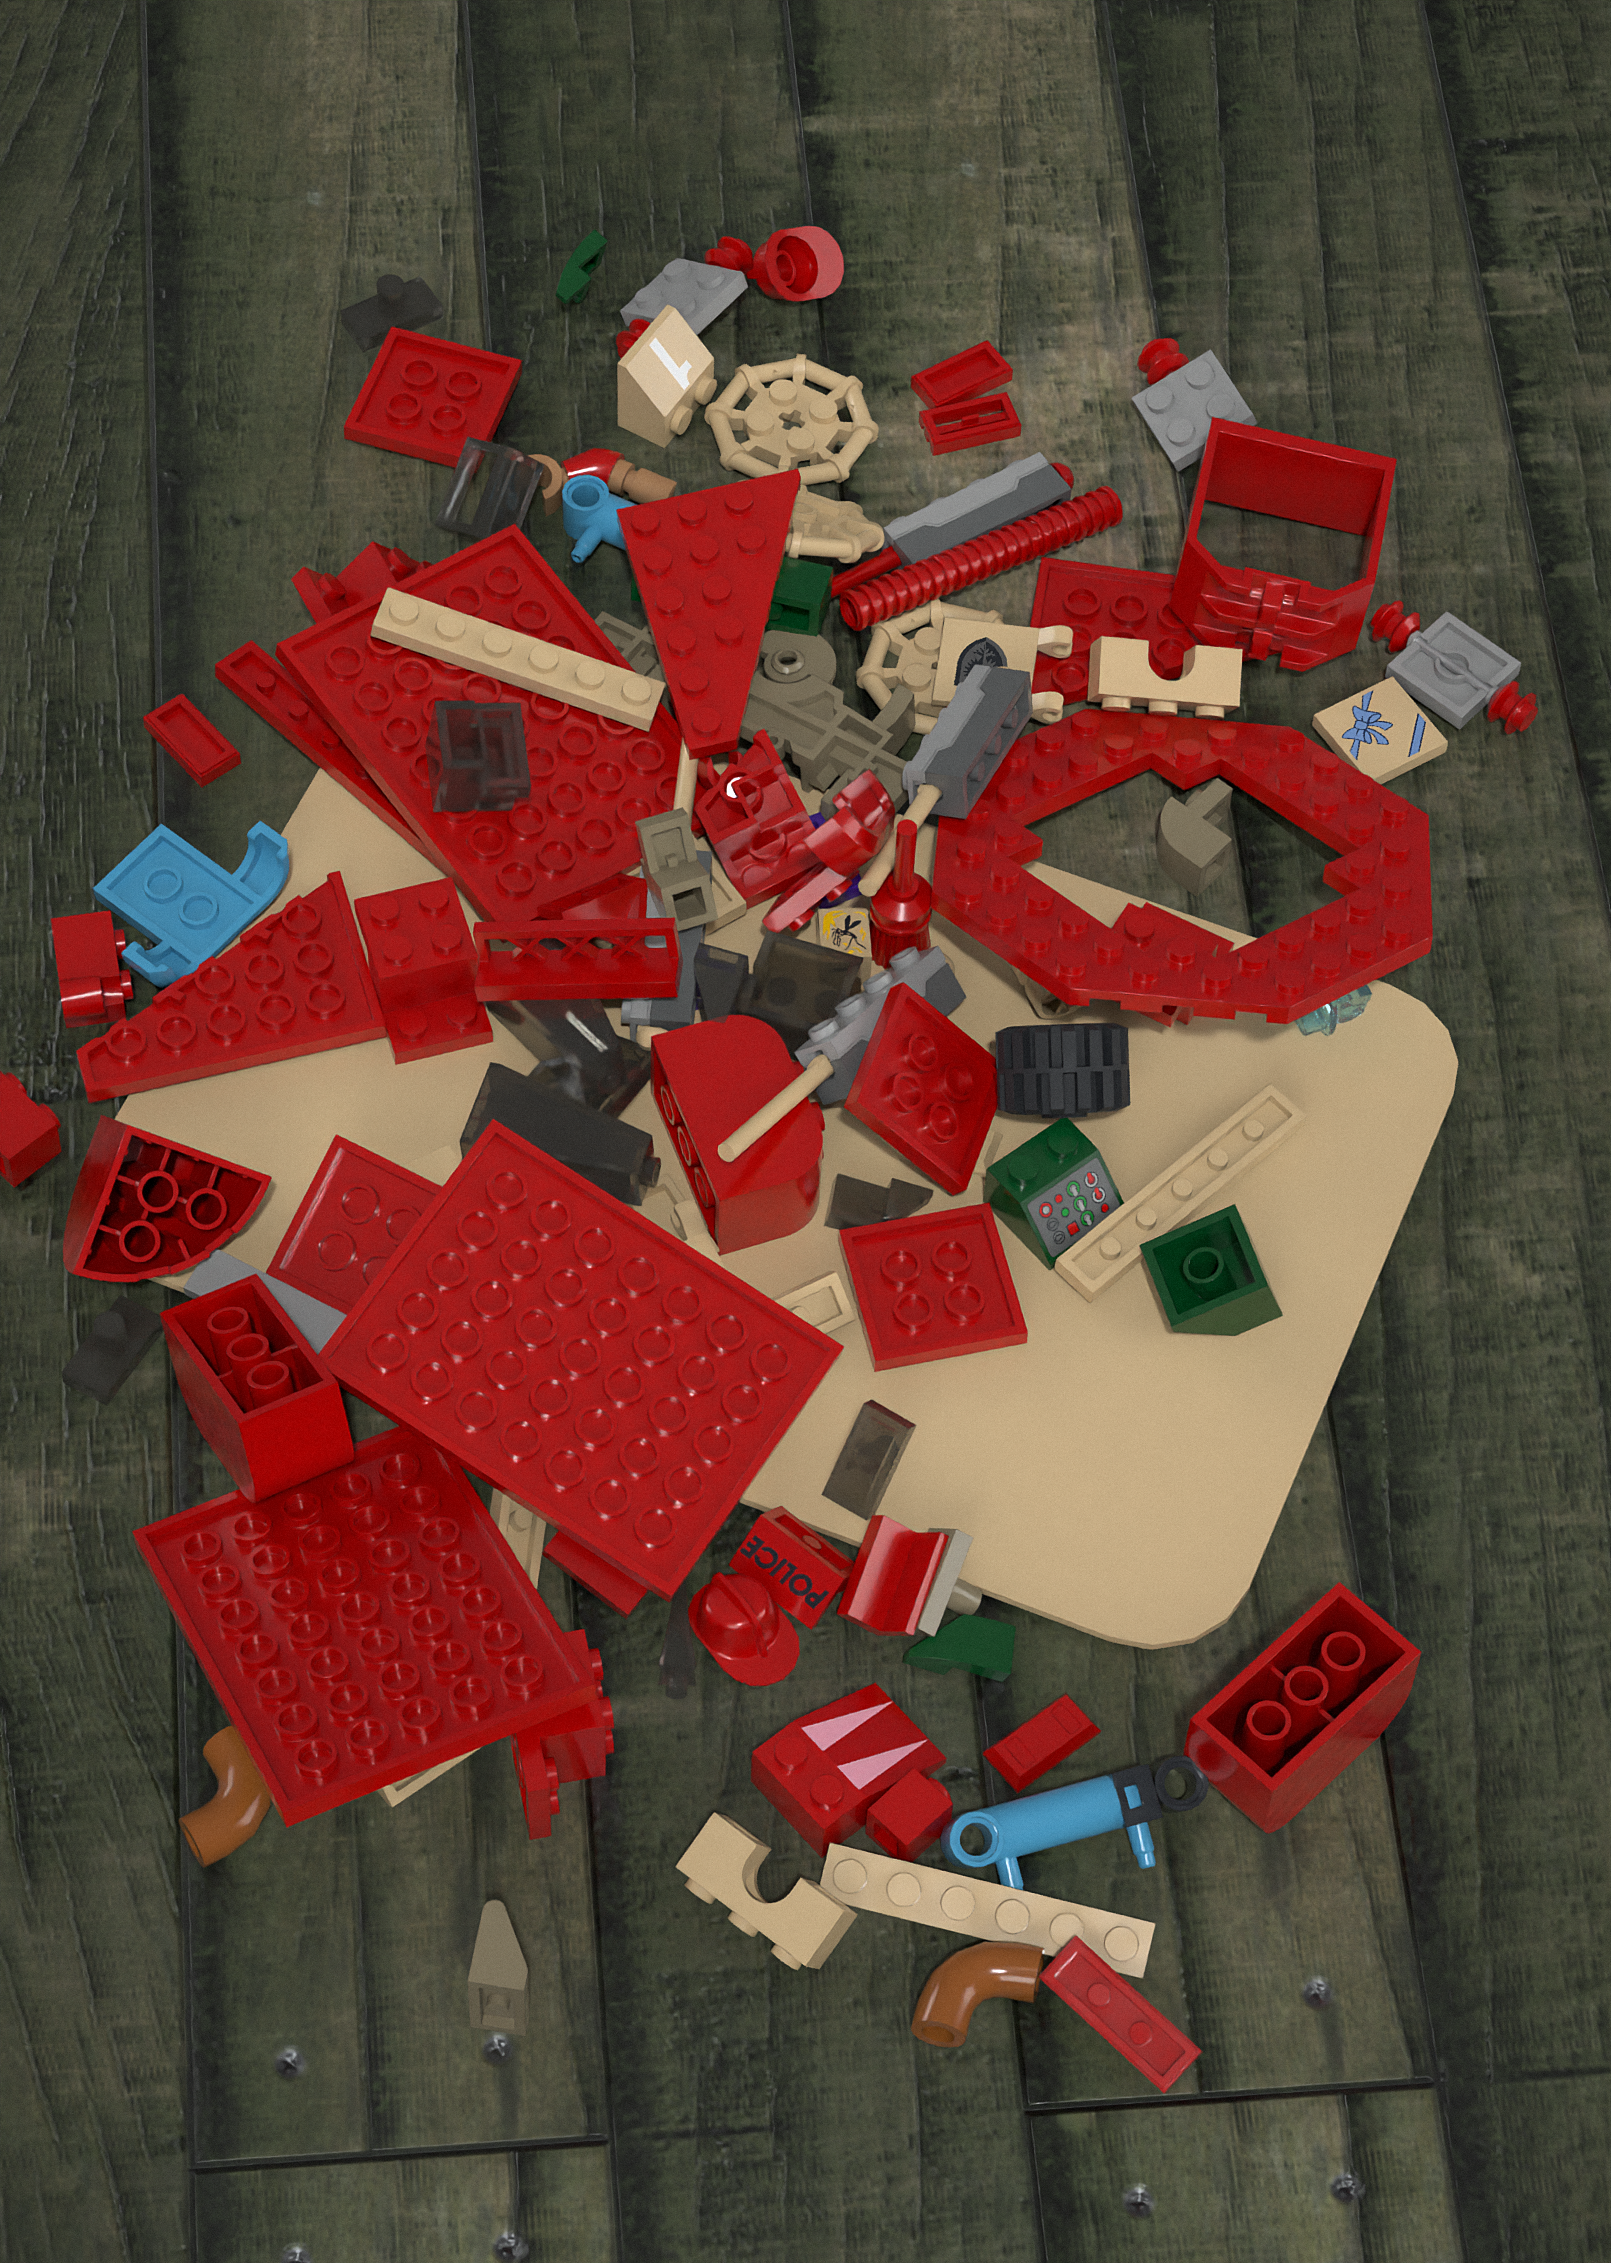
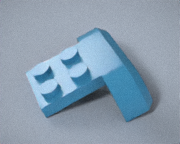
M259 821L249 830L247 834V853L239 868L231 875L166 826L160 824L93 888L96 900L158 945L150 950H144L136 941L132 942L121 953L125 963L155 986L168 987L182 976L194 973L199 964L209 957H215L281 891L289 872V845L287 839L262 821Z

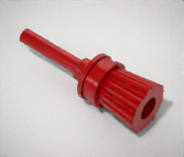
M909 819L902 820L897 825L894 871L889 873L874 896H870L871 920L869 928L872 961H875L877 966H882L883 969H890L892 966L889 960L907 948L915 946L918 952L931 947L929 922L932 917V908H930L932 888L925 878L914 872L917 824Z

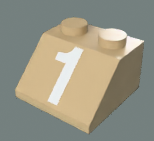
M668 304L617 364L618 426L665 448L676 434L681 435L685 432L690 424L693 413L701 404L706 405L715 393L717 381L714 379V357L677 309Z

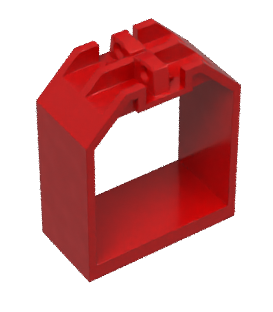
M1212 417L1195 482L1169 607L1204 646L1234 649L1236 641L1250 644L1248 657L1263 661L1267 659L1268 649L1282 651L1279 667L1303 672L1354 650L1376 580L1397 459ZM1204 500L1366 536L1358 581L1333 591L1311 586V582L1248 567L1241 570L1220 565L1197 540Z

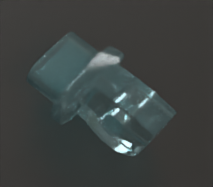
M1366 984L1295 1020L1304 1036L1319 1031L1325 1036L1332 1035L1335 1032L1336 1024L1351 1021L1364 1012L1368 1001L1371 999L1372 992Z

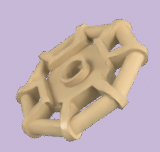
M797 354V357L793 359L752 367L747 364L739 366L735 369L734 378L714 403L709 404L705 410V421L711 425L721 453L720 464L727 471L737 470L753 478L796 468L801 476V485L805 486L832 480L837 483L843 482L849 478V470L867 445L875 442L878 438L879 427L872 421L861 392L863 388L862 382L855 376L846 377L808 360L806 354ZM805 379L832 392L825 395L805 386ZM774 381L770 388H765L762 384ZM745 393L752 400L745 411L733 409ZM847 406L853 422H840L837 411ZM796 422L802 428L793 426L790 430L784 429V423ZM732 430H743L744 435L748 437V441L741 444L736 442ZM838 441L846 443L838 454L831 452ZM810 460L811 466L798 468V462Z
M801 485L793 511L791 529L786 540L785 552H787L789 558L797 559L798 555L832 557L837 558L842 563H854L860 558L862 553L866 551L874 552L880 549L884 543L885 534L879 524L869 521L863 515L860 505L852 501L837 502L808 492L807 487Z
M938 598L889 620H879L876 625L871 627L873 636L862 667L856 671L857 685L868 692L881 711L892 696L889 689L896 688L898 683L913 692L916 720L913 732L923 735L930 734L938 722V718L935 717H939L940 711L943 708H947V706L932 705L945 617L1004 624L1002 614L995 610L983 612L940 602ZM930 623V627L918 630L913 639L908 640L902 635ZM888 650L899 656L896 668L882 667Z

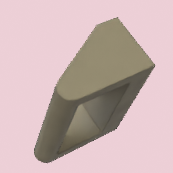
M491 1900L484 1905L467 1981L470 2027L526 2036L530 2018L528 1968L504 1904L498 1900Z

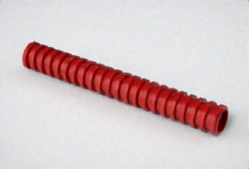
M1101 486L1095 491H1088L1084 495L1076 496L1072 500H1066L1060 505L1051 506L1048 510L1039 511L1036 515H1029L1024 520H1017L1012 525L1002 526L1000 530H992L988 535L982 534L976 539L966 541L964 544L955 545L952 549H945L940 554H933L927 559L918 560L915 564H908L903 569H896L890 574L881 575L878 579H871L866 584H859L853 590H844L840 594L839 599L842 617L850 628L855 631H861L866 626L876 625L879 620H888L891 616L902 614L904 610L910 611L914 609L916 605L922 606L928 601L937 600L940 596L951 594L953 590L959 591L965 585L971 586L977 581L987 579L989 576L998 575L1001 571L1010 570L1013 566H1020L1025 561H1032L1037 556H1044L1050 551L1059 550L1062 546L1071 545L1074 541H1081L1086 536H1093L1097 532H1103L1109 527H1115L1122 522L1123 510L1121 501L1112 488Z

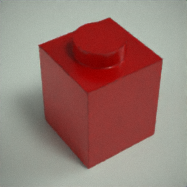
M913 1767L867 1809L865 1834L891 1858L912 1863L941 1836L944 1826L952 1819L953 1803L951 1796L939 1781L931 1777L926 1779Z

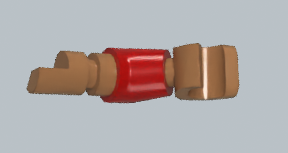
M592 448L561 461V468L557 461L549 456L541 454L528 455L515 464L511 479L512 493L524 495V492L533 486L546 487V489L542 490L543 510L546 517L555 513L561 506L562 490L565 483L579 475L596 476L606 483L609 493L613 492L623 496L627 492L629 493L630 500L640 504L673 497L677 482L645 468L635 471V464L625 461L624 454L605 448Z

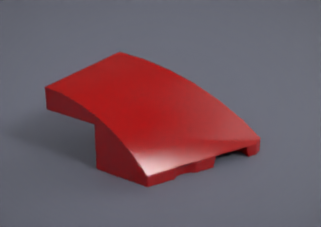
M762 729L753 736V745L736 765L731 763L721 774L718 784L708 789L694 806L732 885L746 901V910L787 890L822 862L804 842L806 836L816 829L765 729Z

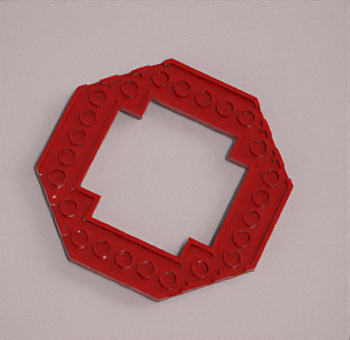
M1084 709L1017 739L966 819L939 815L930 908L1068 1005L1089 1007L1090 998L1120 1001L1121 1010L1162 1013L1163 1005L1192 1007L1193 1016L1235 1020L1237 1011L1266 1014V1023L1289 1024L1430 953L1433 926L1429 815L1410 804L1405 798L1396 795L1377 783L1372 777L1363 774L1341 760L1336 754L1327 751L1305 737L1303 733L1289 726ZM1150 768L1183 790L1214 776L1221 775L1344 855L1326 864L1323 875V882L1344 895V897L1219 958L1214 957L1182 934L1144 952L1021 867L1041 857L1043 839L1023 826Z

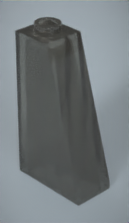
M543 938L538 942L549 950H562L567 946L556 938ZM600 999L486 1001L487 1010L585 1105L628 1082L621 1044Z
M490 1062L459 1140L462 1160L492 1119H495L621 1202L642 1206L648 1187H656L661 1170V1159L654 1156L653 1137L651 1134L502 1064Z

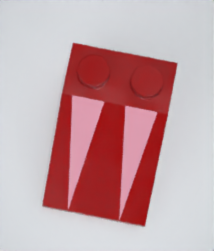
M875 1682L794 1720L752 1752L751 1782L814 1851L823 1858L828 1853L830 1843L840 1845L866 1825L867 1809L913 1767L927 1778L946 1764L947 1758Z

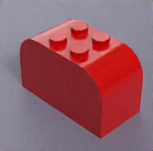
M745 1015L721 1016L651 1036V1095L706 1229L719 1248V1252H717L719 1256L798 1232L812 1220L820 1200L822 1159L824 1158L822 1132L825 1131V1121L818 1102L810 1103L807 1096L732 1162L723 1160L718 1154V1146L804 1072L803 1066L799 1061L792 1062L783 1039L775 1029L759 1019Z
M257 1273L159 1313L176 1378L192 1418L204 1439L251 1503L268 1498L354 1460L352 1438L337 1380Z
M1338 1582L1190 1719L1183 1756L1190 1757L1208 1778V1782L1267 1834L1275 1832L1296 1816L1366 1750L1392 1722L1411 1692L1422 1652L1342 1583Z

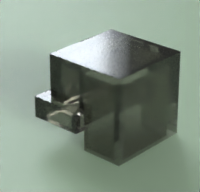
M475 700L435 701L425 743L433 812L512 811L515 798H528L531 782L521 704L475 703Z

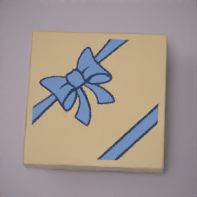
M1393 676L1314 714L1312 726L1341 760L1363 774L1372 777L1379 784H1383L1445 753L1448 741Z

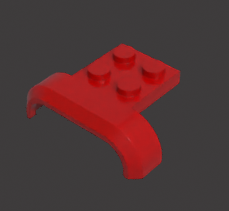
M870 768L834 795L832 801L839 811L804 839V842L822 862L779 895L762 919L764 925L774 936L785 927H788L791 932L799 929L815 914L814 910L823 902L821 899L824 896L829 902H832L853 884L851 880L860 873L859 868L880 852L893 831L895 819L894 803L883 784Z

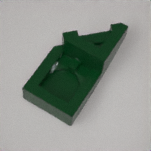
M595 229L575 249L561 274L555 296L564 304H568L571 299L576 303L583 302L592 279L589 275L601 264L608 240Z
M963 1614L938 1630L935 1637H928L903 1655L902 1663L941 1675H945L954 1667L1003 1682L1011 1674L1016 1626L988 1618Z

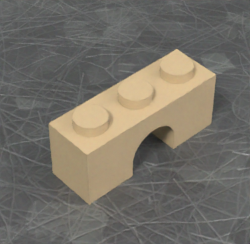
M1101 636L1090 646L1087 701L1101 702V709L1125 712L1130 711L1131 705L1149 707L1148 713L1152 715L1174 716L1177 715L1178 709L1195 711V718L1222 720L1224 719V714H1228L1240 707L1243 649L1195 645L1184 653L1183 671L1179 680L1167 681L1158 677L1149 665L1148 640Z
M714 1812L675 1866L689 1877L684 1885L692 1893L709 1904H712L715 1898L732 1910L727 1918L748 1935L755 1937L758 1931H760L772 1940L775 1945L770 1951L791 1968L798 1970L803 1964L806 1967L820 1969L858 1914L815 1881L804 1878L799 1879L792 1891L784 1899L775 1903L767 1902L759 1892L757 1873L771 1848L729 1816Z

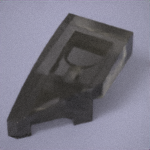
M838 1173L832 1183L824 1226L842 1230L907 1218L929 1203L934 1190L895 1178L891 1179L886 1188Z

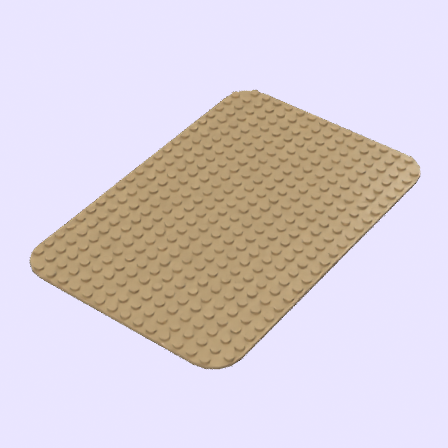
M726 753L706 756L711 757L714 769L720 776L730 765L729 757ZM320 767L281 834L282 837L287 839L289 845V872L281 891L214 958L217 959L240 942V936L271 914L282 911L290 900L298 895L304 898L327 881L329 873L340 871L368 964V951L355 913L354 899L448 878V876ZM789 776L808 815L811 816L821 812V799L829 789L824 791L815 786L808 793L802 790L801 779ZM895 814L894 829L903 815ZM923 822L917 831L914 872L925 878L932 888L938 827ZM707 833L696 838L705 851H712L713 861L730 881ZM876 856L859 868L861 878ZM1033 860L1021 866L1109 928L1113 927L1128 902L1140 908L1148 902L1233 942V950L1258 939ZM454 883L475 945L473 937L474 923L485 921ZM781 892L747 909L745 915L706 935L702 961L745 967V980L736 1015L750 1016L770 1025L781 1036L792 1062L799 1060L794 1052L810 1039L808 1031L818 1023L834 1018L838 1014L835 1010L838 1004L851 996L861 994L865 989L863 985L820 987L816 938L819 907L814 910L815 914L794 932L785 927L774 936L762 922V919L777 897L783 893ZM860 895L831 907H868L870 923V896ZM932 909V917L929 922L930 948L939 946L942 953L951 958L955 967V977L967 997L946 1017L995 1058V1032L1010 1026L1116 1023L1128 1028L1131 1105L1118 1111L1087 1113V1117L1068 1118L1099 1149L1124 1203L1270 1083L1307 1115L1305 1124L1300 1130L1187 1223L1189 1224L1235 1204L1251 1235L1283 1316L1237 1336L1174 1332L1145 1258L1090 1303L1054 1268L1048 1270L993 1213L1028 1330L1027 1343L874 1372L838 1242L839 1230L983 1204L986 1177L972 1174L967 1190L952 1195L898 1150L890 1147L888 1142L844 1108L847 1098L823 1105L814 1089L807 1097L810 1103L818 1102L825 1121V1131L822 1132L824 1158L822 1159L820 1200L814 1217L804 1228L794 1234L719 1257L727 1271L769 1298H773L828 1271H835L838 1274L856 1320L826 1333V1335L844 1346L841 1356L744 1494L740 1503L764 1512L783 1506L812 1530L859 1548L862 1545L872 1515H885L917 1533L928 1532L929 1528L958 1529L973 1537L958 1578L979 1588L984 1595L1113 1643L1150 1650L1194 1643L1227 1623L1251 1587L1452 1102L1458 1059L1449 1031L1425 1003L1390 984L1374 980L1289 1024L1266 1023V1014L1236 1011L1235 1020L1193 1016L1188 1025L1175 1020L1172 1026L1168 1027L1136 1011L1121 1010L1120 1004L1113 1000L1090 998L1089 1007L1082 1006L1073 1013L1057 1019H1044L1038 1015L1025 992V986L1020 984L1007 961ZM489 939L491 951H513L517 947L509 941L502 944L499 939ZM871 961L870 977L881 971L888 970V968L883 969L882 966H877L875 961ZM623 998L483 1001L493 1030V1042L395 1065L387 1037L132 1093L128 1095L115 1120L272 1177L265 1195L253 1215L237 1234L233 1233L223 1244L217 1247V1249L266 1273L336 1134L398 1165H402L448 1144L458 1160L461 1161L492 1119H495L573 1171L582 1165L613 1197L629 1207L630 1205L624 1197L625 1192L668 1172L685 1198L693 1200L696 1204L651 1095V1056L644 1054L636 1043H631L630 1023H621ZM696 1010L694 1024L726 1015ZM997 1107L989 1129L997 1131L1003 1137L992 1164L1060 1118H1042L1041 1115L1009 1114L998 1110ZM199 1263L175 1274H165L149 1278L148 1280L185 1293L183 1287Z

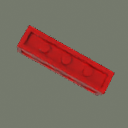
M675 917L474 923L473 937L479 958L474 985L477 1001L678 997L683 956ZM643 936H665L667 947L649 948L638 940ZM593 937H606L617 945L612 949H599L588 941ZM543 938H556L567 946L562 950H549L538 942ZM489 939H506L517 947L513 951H491Z

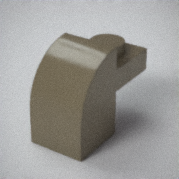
M1218 778L1204 791L1201 789L1195 791L1185 805L1171 796L1165 803L1160 818L1156 846L1159 864L1172 880L1196 897L1228 868L1232 838L1217 829V827L1228 818L1233 788Z
M678 808L635 821L643 856L640 859L643 874L660 918L675 917L678 931L717 920L718 915L709 874L697 858L689 817L684 808Z

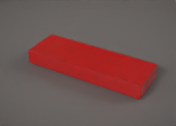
M1075 1936L1039 1976L1049 1988L1164 2094L1202 2053L1191 2040L1078 1936Z

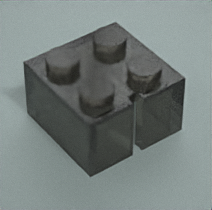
M767 930L753 964V974H749L736 1005L735 1015L750 1016L770 1025L783 1039L791 1060L799 1061L794 1052L810 1039L808 1031L818 1023L834 1018L838 1014L835 1010L838 1004L851 996L861 994L863 957Z

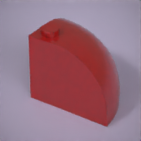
M101 1115L82 1165L67 1216L63 1240L64 1266L72 1274L109 1282H137L141 1279L154 1278L165 1274L172 1275L192 1267L211 1256L209 1253L223 1244L233 1233L237 1234L242 1229L264 1197L272 1177Z

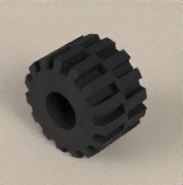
M1116 1023L1010 1026L995 1032L998 1110L1016 1115H1041L1042 1118L1087 1117V1113L1118 1111L1131 1105L1127 1027Z

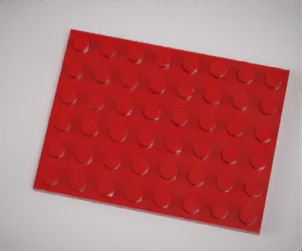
M516 524L389 587L635 672ZM387 588L277 643L275 656L447 874L452 877L454 883L485 922L545 920L539 917L538 906L619 873L627 875L641 866L640 859L643 858L635 821L673 810L682 734L679 724L661 702H659L648 732L370 636L373 622ZM713 768L715 778L720 781L719 773ZM698 774L694 806L708 791L701 784ZM693 806L691 831L694 837L698 838L705 834L706 831ZM499 939L502 944L508 942L506 939Z
M492 1119L321 1349L318 1356L335 1377L340 1387L670 1603L835 1365L844 1350V1346L503 1124Z
M401 1426L353 1444L354 1460L256 1503H251L242 1491L238 1489L132 1531L140 1555L286 1828L597 1699L594 1682L460 1465Z

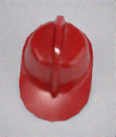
M802 226L781 229L772 233L768 241L761 244L754 254L753 269L746 273L747 279H756L762 292L772 299L800 302L823 298L834 293L841 284L844 274L843 255L838 243L831 234L820 227Z
M718 1572L712 1577L711 1583L704 1585L693 1596L688 1608L689 1625L695 1636L705 1646L719 1666L734 1680L749 1686H769L782 1681L795 1668L800 1655L799 1637L792 1623L775 1601L771 1599L765 1586L755 1578L744 1574H727L724 1576L721 1572Z

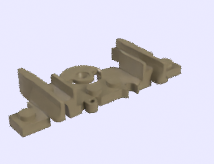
M602 611L594 620L595 623L635 672L666 683L649 625L647 624L642 630H639ZM775 630L764 633L760 657L765 659L764 671L767 679L756 669L749 692L747 710L742 721L740 737L753 743V736L758 731L765 729L780 759L784 758L786 751L791 754L793 763L800 766L802 790L808 793L815 786L825 791L835 778L840 775L841 777L821 799V812L826 821L839 811L832 801L834 795L869 768L889 793L894 803L896 814L909 798L908 790H904L902 785L903 770L907 761L895 755L906 743L916 725L914 693L898 683L888 703L876 718L870 721L844 705V692L832 685L837 671L836 655L831 645L820 635L815 637ZM784 660L796 661L791 665H784L780 663ZM665 684L660 702L670 715L676 719L667 684Z

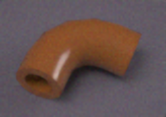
M232 1725L216 1733L203 1748V1755L218 1781V1790L215 1796L204 1806L179 1818V1824L195 1858L203 1868L230 1855L252 1838L270 1808L271 1798Z
M982 1942L953 1953L931 1973L916 2005L911 2025L912 2033L928 2044L947 2048L959 2047L965 2043L974 2009L983 2001L992 1998H1009L1034 2004L1041 1981L1039 1976L1043 1970L1045 1948L1018 1942Z

